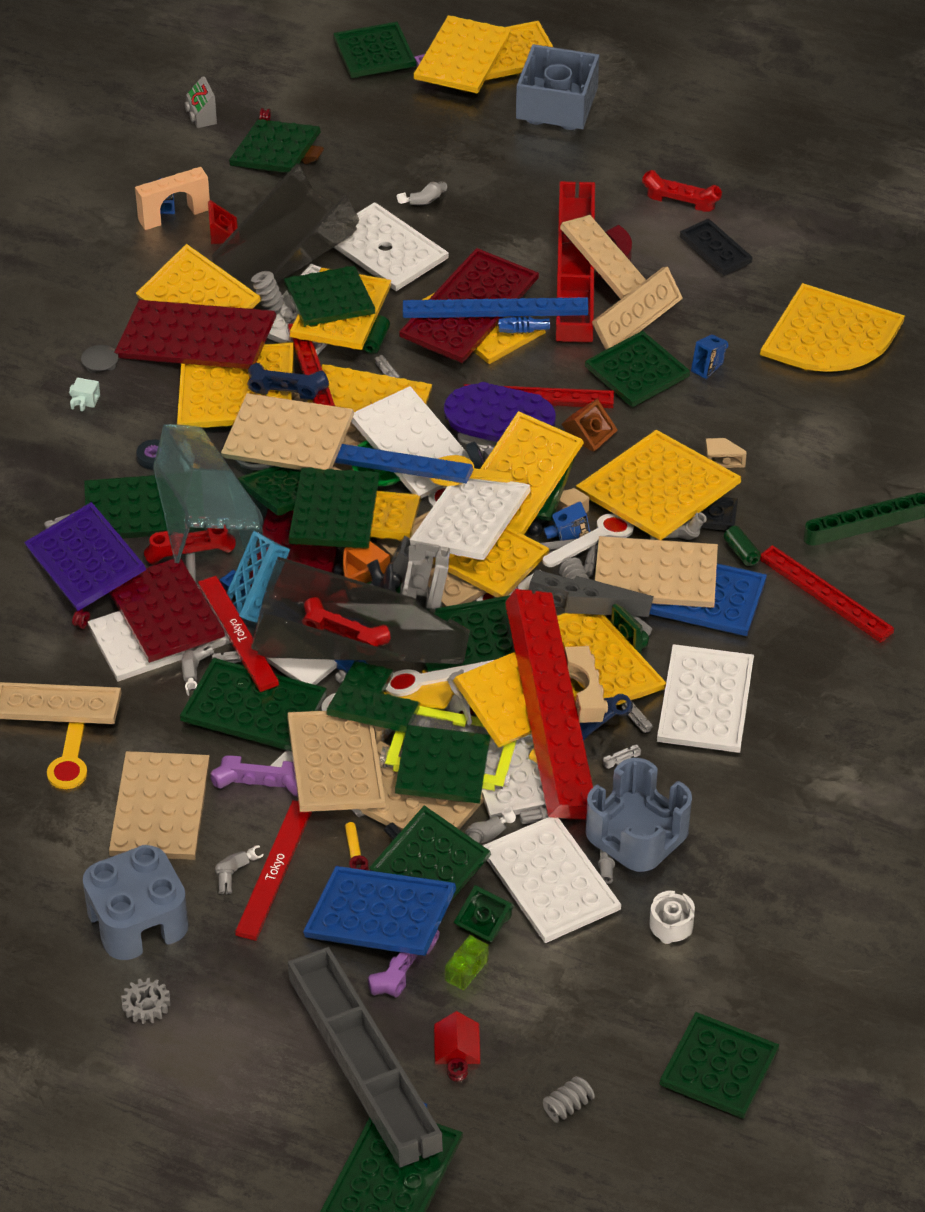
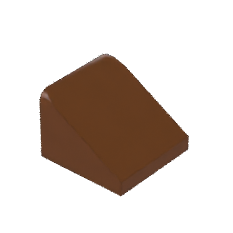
M312 145L302 159L304 164L317 160L324 148Z

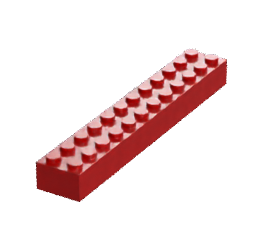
M560 181L557 298L588 297V315L556 316V341L593 342L594 267L561 230L560 226L562 222L591 215L595 220V182H579V198H575L576 182Z
M515 589L505 604L548 817L586 820L587 797L593 788L553 595L551 592L535 591L533 594L532 590Z

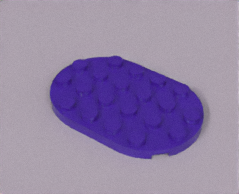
M487 382L455 389L447 397L444 404V417L450 423V427L462 434L494 442L500 440L518 411L555 427L556 422L553 406L541 395L488 384Z

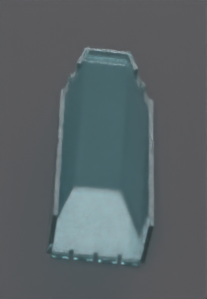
M164 424L153 468L175 563L180 562L189 527L204 528L205 524L207 528L223 529L225 525L226 529H239L245 552L253 531L263 534V517L260 510L202 427ZM259 538L255 545L256 548L259 546L260 543ZM251 558L249 559V561H248V563H247L248 566L252 565V560H251Z

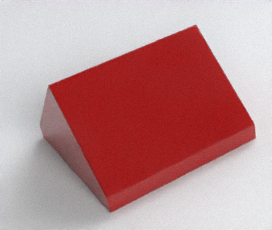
M209 200L211 244L237 243L239 241L237 217Z
M458 1011L435 1023V1065L448 1064L455 1058L463 1059L467 1064H480L479 1023Z

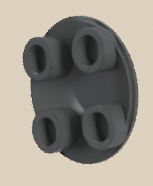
M95 345L82 353L81 362L90 373L114 370L118 361V354L114 353L115 349L110 346Z

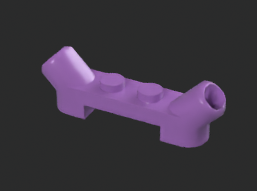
M224 756L220 766L211 771V781L218 789H222L235 782L249 785L284 787L294 796L298 797L294 765L290 761H283L282 767L245 764L242 763L241 756Z
M437 930L427 951L428 955L438 941L439 930ZM400 952L397 957L392 958L387 971L370 974L368 977L370 993L374 996L387 993L397 998L406 987V971L418 955Z

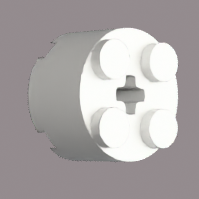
M665 891L654 898L651 905L649 923L651 931L661 942L669 944L681 941L692 934L695 906L691 898L683 893L682 895L675 894V891Z

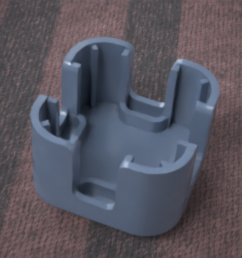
M643 758L626 759L615 768L613 790L609 797L606 798V790L598 784L590 790L587 797L586 836L588 840L625 867L636 872L654 869L687 838L692 804L691 791L680 781H676L670 787L669 799L661 795L656 789L658 769L653 763Z
M141 845L99 861L85 871L83 886L87 914L91 923L99 922L103 947L111 957L119 960H129L140 956L143 953L141 932L158 924L161 925V934L166 944L179 941L187 933L189 925L185 889L167 855L160 848Z

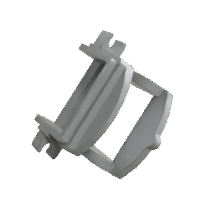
M417 543L409 546L404 583H401L399 605H413L416 601V595L426 596V609L440 608L449 568L450 548H448V551L441 550V546L433 547ZM435 557V570L432 578L431 587H428V581L433 564V559Z

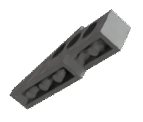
M536 569L529 585V590H532L533 594L535 591L551 592L555 606L565 608L564 613L612 615V605L618 604L625 608L632 616L649 617L654 598L651 595L576 576L575 579H570Z

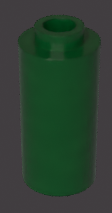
M377 316L363 346L366 352L377 353L390 327V321L386 317Z
M739 526L730 527L724 533V540L746 566L757 564L761 557L760 551Z

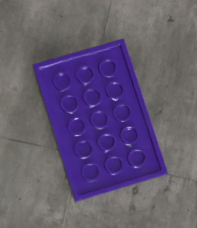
M92 502L24 542L31 554L77 611L146 570L142 561Z

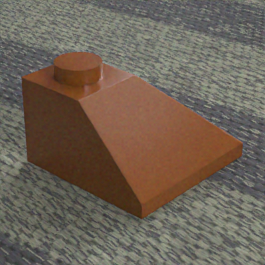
M598 399L573 413L561 424L567 433L581 438L584 442L582 446L591 451L597 450L618 431Z

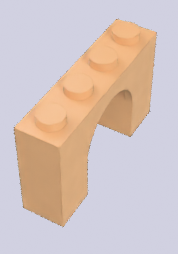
M202 167L135 187L138 221L144 230L161 226V205L169 195L176 192H186L187 205L194 215L209 211L208 176Z

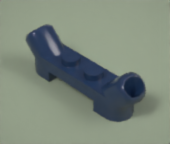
M255 363L248 369L250 379L247 385L251 391L258 394L267 395L269 390L299 393L300 399L312 400L318 392L329 387L328 378L322 370L311 375L265 370L260 363Z

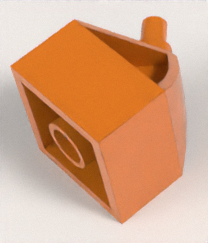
M371 541L369 548H344L343 568L345 583L351 588L363 586L372 581L367 565L377 559L381 572L384 574L390 563V555Z

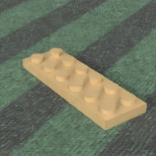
M591 215L562 222L561 230L620 299L646 280Z
M668 266L662 267L592 321L605 350L639 333L683 299Z
M0 682V719L115 724L122 694L121 688Z

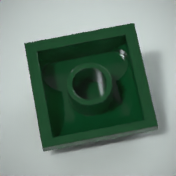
M618 604L612 605L611 623L641 654L642 649L648 646V634L625 608Z
M475 885L456 917L454 924L492 943L503 924L511 918L514 905Z

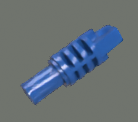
M531 316L503 318L498 321V330L503 333H532L534 330H550V319H533Z

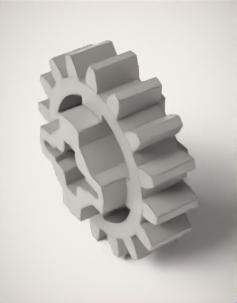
M147 978L146 982L138 979V984L136 985L131 982L130 989L125 988V995H121L122 1010L126 1011V1017L132 1016L133 1022L141 1019L142 1024H145L148 1019L151 1023H154L155 1017L162 1019V1013H168V1006L171 1005L169 990H166L165 984L159 986V980L157 979L153 983L150 981V978Z

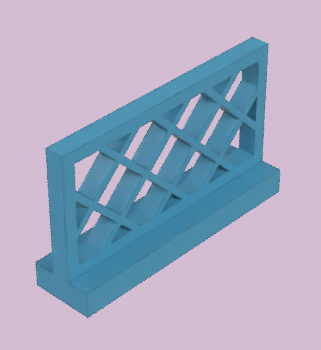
M256 531L252 533L227 594L231 600L233 595H236V601L233 605L240 617L259 623L290 549ZM259 538L260 546L256 548L255 545ZM261 552L262 558L257 561V554ZM251 558V560H252V565L248 566L247 563H248L249 559ZM253 570L254 577L249 579V572ZM243 576L244 583L240 585V579ZM245 589L246 595L241 597V590Z

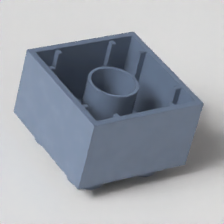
M532 44L517 83L516 119L527 120L534 125L543 123L560 125L566 130L583 129L598 89L599 54Z

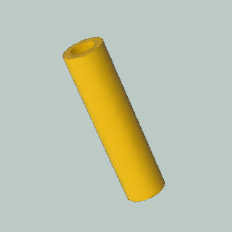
M349 822L345 825L350 857L352 858L361 855L356 825L353 822Z

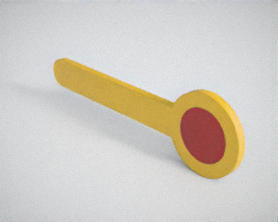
M69 722L63 755L52 761L48 766V780L56 788H75L81 785L87 777L86 764L78 758L85 723Z

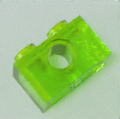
M469 935L445 965V981L464 991L487 963L488 944Z

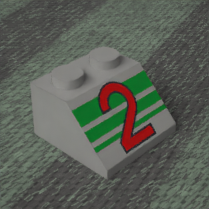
M204 76L186 94L187 102H184L186 112H189L191 122H194L197 128L217 124L215 95Z

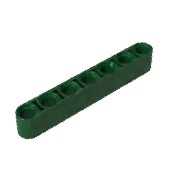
M915 493L811 519L805 524L804 542L815 546L925 518V493Z

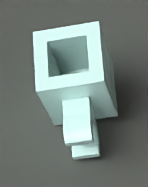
M77 378L69 391L70 396H72L70 401L71 409H74L76 405H80V411H83L85 406L94 408L100 397L99 381Z

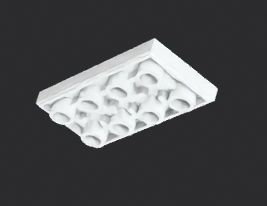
M278 623L255 640L267 662L291 679L316 685L337 668V662Z

